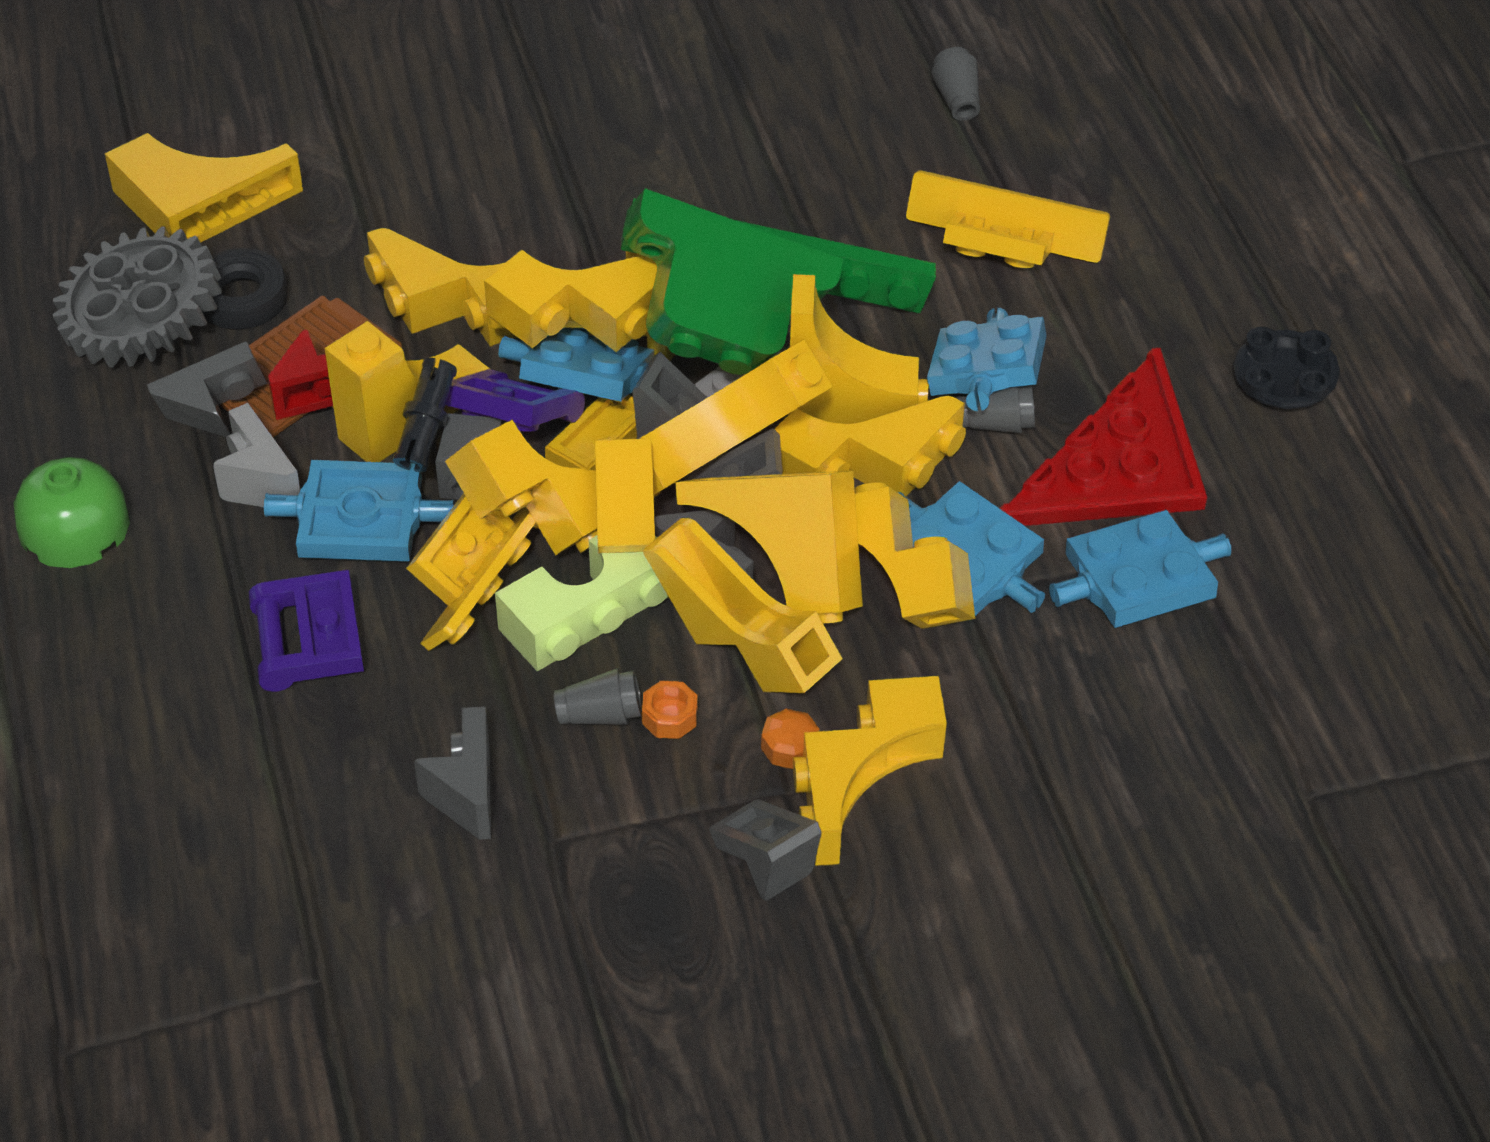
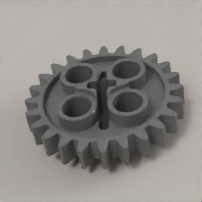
M161 226L154 236H149L144 227L140 229L136 239L130 240L124 232L120 234L119 244L115 246L110 245L106 241L101 242L102 253L98 256L92 253H85L83 256L87 264L84 267H70L69 271L74 280L60 282L58 286L63 295L53 298V302L58 311L53 313V318L58 325L57 329L67 346L72 347L76 356L81 357L86 354L91 364H95L104 358L108 367H113L121 357H124L130 367L135 364L140 354L145 353L150 362L154 361L156 349L164 347L171 353L174 352L175 345L173 340L178 337L191 340L193 338L189 331L191 325L205 326L207 324L202 312L216 310L217 305L213 297L222 293L217 282L221 279V275L208 247L202 246L197 236L187 239L182 229L177 230L170 236L164 226Z

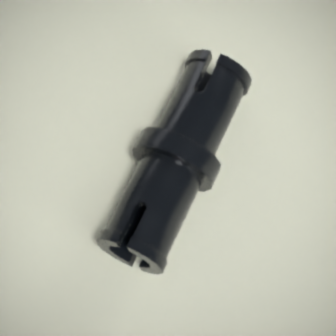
M435 358L423 359L422 370L413 400L405 404L403 416L406 419L397 452L394 454L393 462L406 470L411 469L413 462L416 464L415 472L427 471L428 460L437 431L445 426L448 414L444 411L453 378L457 373V368L445 360L440 359L439 366L436 368L434 367L436 363Z

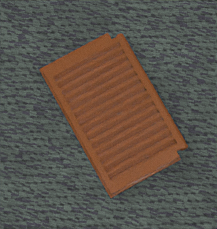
M322 295L249 345L261 367L267 384L254 389L244 398L228 400L219 405L229 411L249 403L272 437H275L307 414L304 413L276 420L273 413L268 381L270 372L304 329H307L317 356L325 354V347L366 321L370 322L398 346L402 347V343L341 299L335 298L329 301Z

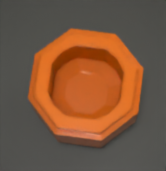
M659 681L643 693L642 725L656 738L680 739L696 728L698 695L684 682Z
M786 708L767 717L761 734V750L772 765L793 769V757H803L804 732H819L820 729L808 713Z

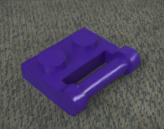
M487 369L454 379L445 405L462 409V415L494 417L507 422L513 420L519 431H535L539 429V424L557 418L568 422H576L584 411L585 397L583 393L575 390L562 388L555 391L510 380L504 372Z
M349 570L262 582L250 589V609L252 613L257 615L262 661L257 669L261 688L266 691L279 692L289 688L296 681L364 671ZM296 605L302 652L285 655L280 612L284 607Z

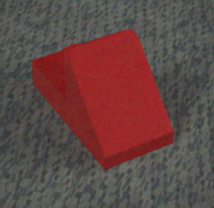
M304 329L268 375L273 413L276 420L333 406L326 355L317 356L307 329Z

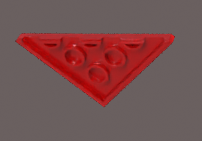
M1152 348L1148 352L1146 360L1137 370L1126 375L1107 395L1106 402L1096 413L1088 415L1066 438L1065 445L1054 457L1046 459L1023 483L1022 490L1009 504L1004 503L999 509L1024 526L1150 515L1167 510L1169 513L1205 510L1207 501L1206 491L1161 348Z

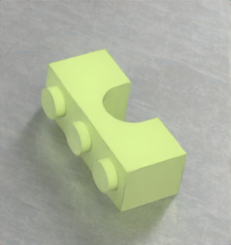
M598 535L589 539L590 576L593 579L591 582L582 585L563 584L555 580L541 566L495 592L498 629L537 672L555 661L568 658L580 646L603 633L606 634L616 630L623 621L647 607L659 605L668 597L643 552L598 553Z

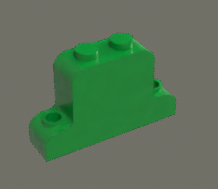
M646 188L628 208L623 227V237L626 244L634 252L651 258L657 265V273L646 318V328L652 339L659 344L667 346L672 353L686 358L700 357L718 363L722 370L737 375L747 374L771 359L784 346L791 315L793 274L815 275L816 289L821 300L838 284L844 260L838 256Z

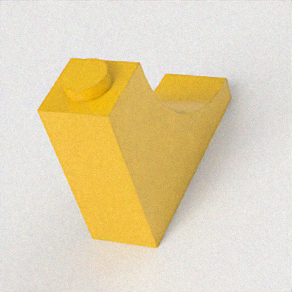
M146 133L105 153L113 192L154 233L161 226L166 227L170 236L177 230L182 229L187 239L197 236L200 243L303 191L298 154L287 143L253 155L214 158L196 156L172 149L153 138L149 133Z
M793 274L790 347L805 339L833 386L797 409L824 421L852 424L928 401V380L918 379L919 357L888 353L854 339L837 326L826 313L818 297L815 275Z
M366 321L325 347V355L338 439L364 461L381 462L398 449L406 423L403 410L406 402L413 400L422 370L423 359L405 360L403 349L370 322ZM459 344L439 355L430 357L436 359L434 366L436 368L439 366L440 359L453 364L457 368V373L453 380L490 369ZM447 405L444 408L447 414H453L459 410Z
M805 339L639 438L651 439L653 495L833 387Z
M853 470L710 477L675 482L677 505H692L716 511L741 525L756 539L769 556L777 571L784 591L786 606L801 611H816L823 624L843 621V612L863 606Z

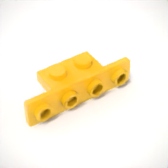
M918 170L913 175L906 218L910 221L945 228L943 243L956 246V251L961 254L982 257L989 253L1005 257L1004 261L1009 265L1020 268H1032L1035 264L1042 265L1050 253L1098 263L1103 254L1110 214Z
M463 493L406 567L410 573L448 605L420 643L428 651L445 640L450 644H454L468 631L475 620L469 614L476 603L483 605L493 596L503 583V579L498 576L500 570L505 564L508 567L512 566L529 548L531 541L526 538V535L532 527L536 529L539 527L526 506L520 509L512 520L509 517H505L500 509L479 519Z

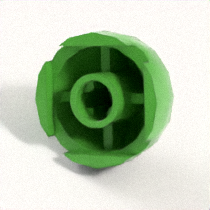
M65 457L50 460L36 467L23 480L14 501L16 529L21 546L26 552L28 548L29 551L37 554L39 562L47 566L74 568L93 564L103 558L101 551L109 547L114 541L116 547L121 544L125 539L130 524L124 493L119 483L108 470L86 458Z

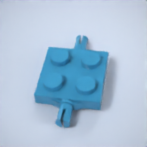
M993 308L987 314L986 323L976 324L973 321H959L949 325L947 328H941L927 375L931 396L953 393L968 394L966 397L967 406L971 410L978 411L980 403L981 411H983L989 405L990 394L995 391L1009 387L1036 385L1047 336L1044 318H1028L1024 315L1009 316L1002 308H998L997 314H995V309Z
M562 328L557 334L553 336L548 335L533 349L522 340L504 336L499 345L498 355L502 359L521 362L519 379L575 390L580 393L621 402L629 393L633 392L632 390L654 357V349L641 347L638 341L632 339L619 351L615 352L595 336L589 335V332L584 328Z
M311 460L308 480L301 488L299 494L281 495L266 493L264 515L265 517H297L299 529L296 547L299 558L410 561L413 537L421 522H442L455 505V500H422L420 492L422 472H415L416 464L413 463L411 464V469L406 470L395 463Z
M960 481L936 503L926 508H921L908 499L913 548L914 542L918 539L945 537L948 541L968 553L975 616L989 603L1007 595L1025 607L1030 613L1035 612L1036 607L1039 608L1041 606L1045 593L1022 579L1025 569L1043 553V538Z
M1167 510L1067 538L1066 556L1077 571L1078 577L1050 584V596L1052 601L1055 602L1056 607L1086 598L1101 608L1113 627L1117 628L1216 598L1218 581L1205 563L1229 557L1231 555V544L1223 533L1202 541H1191L1190 538L1184 535Z

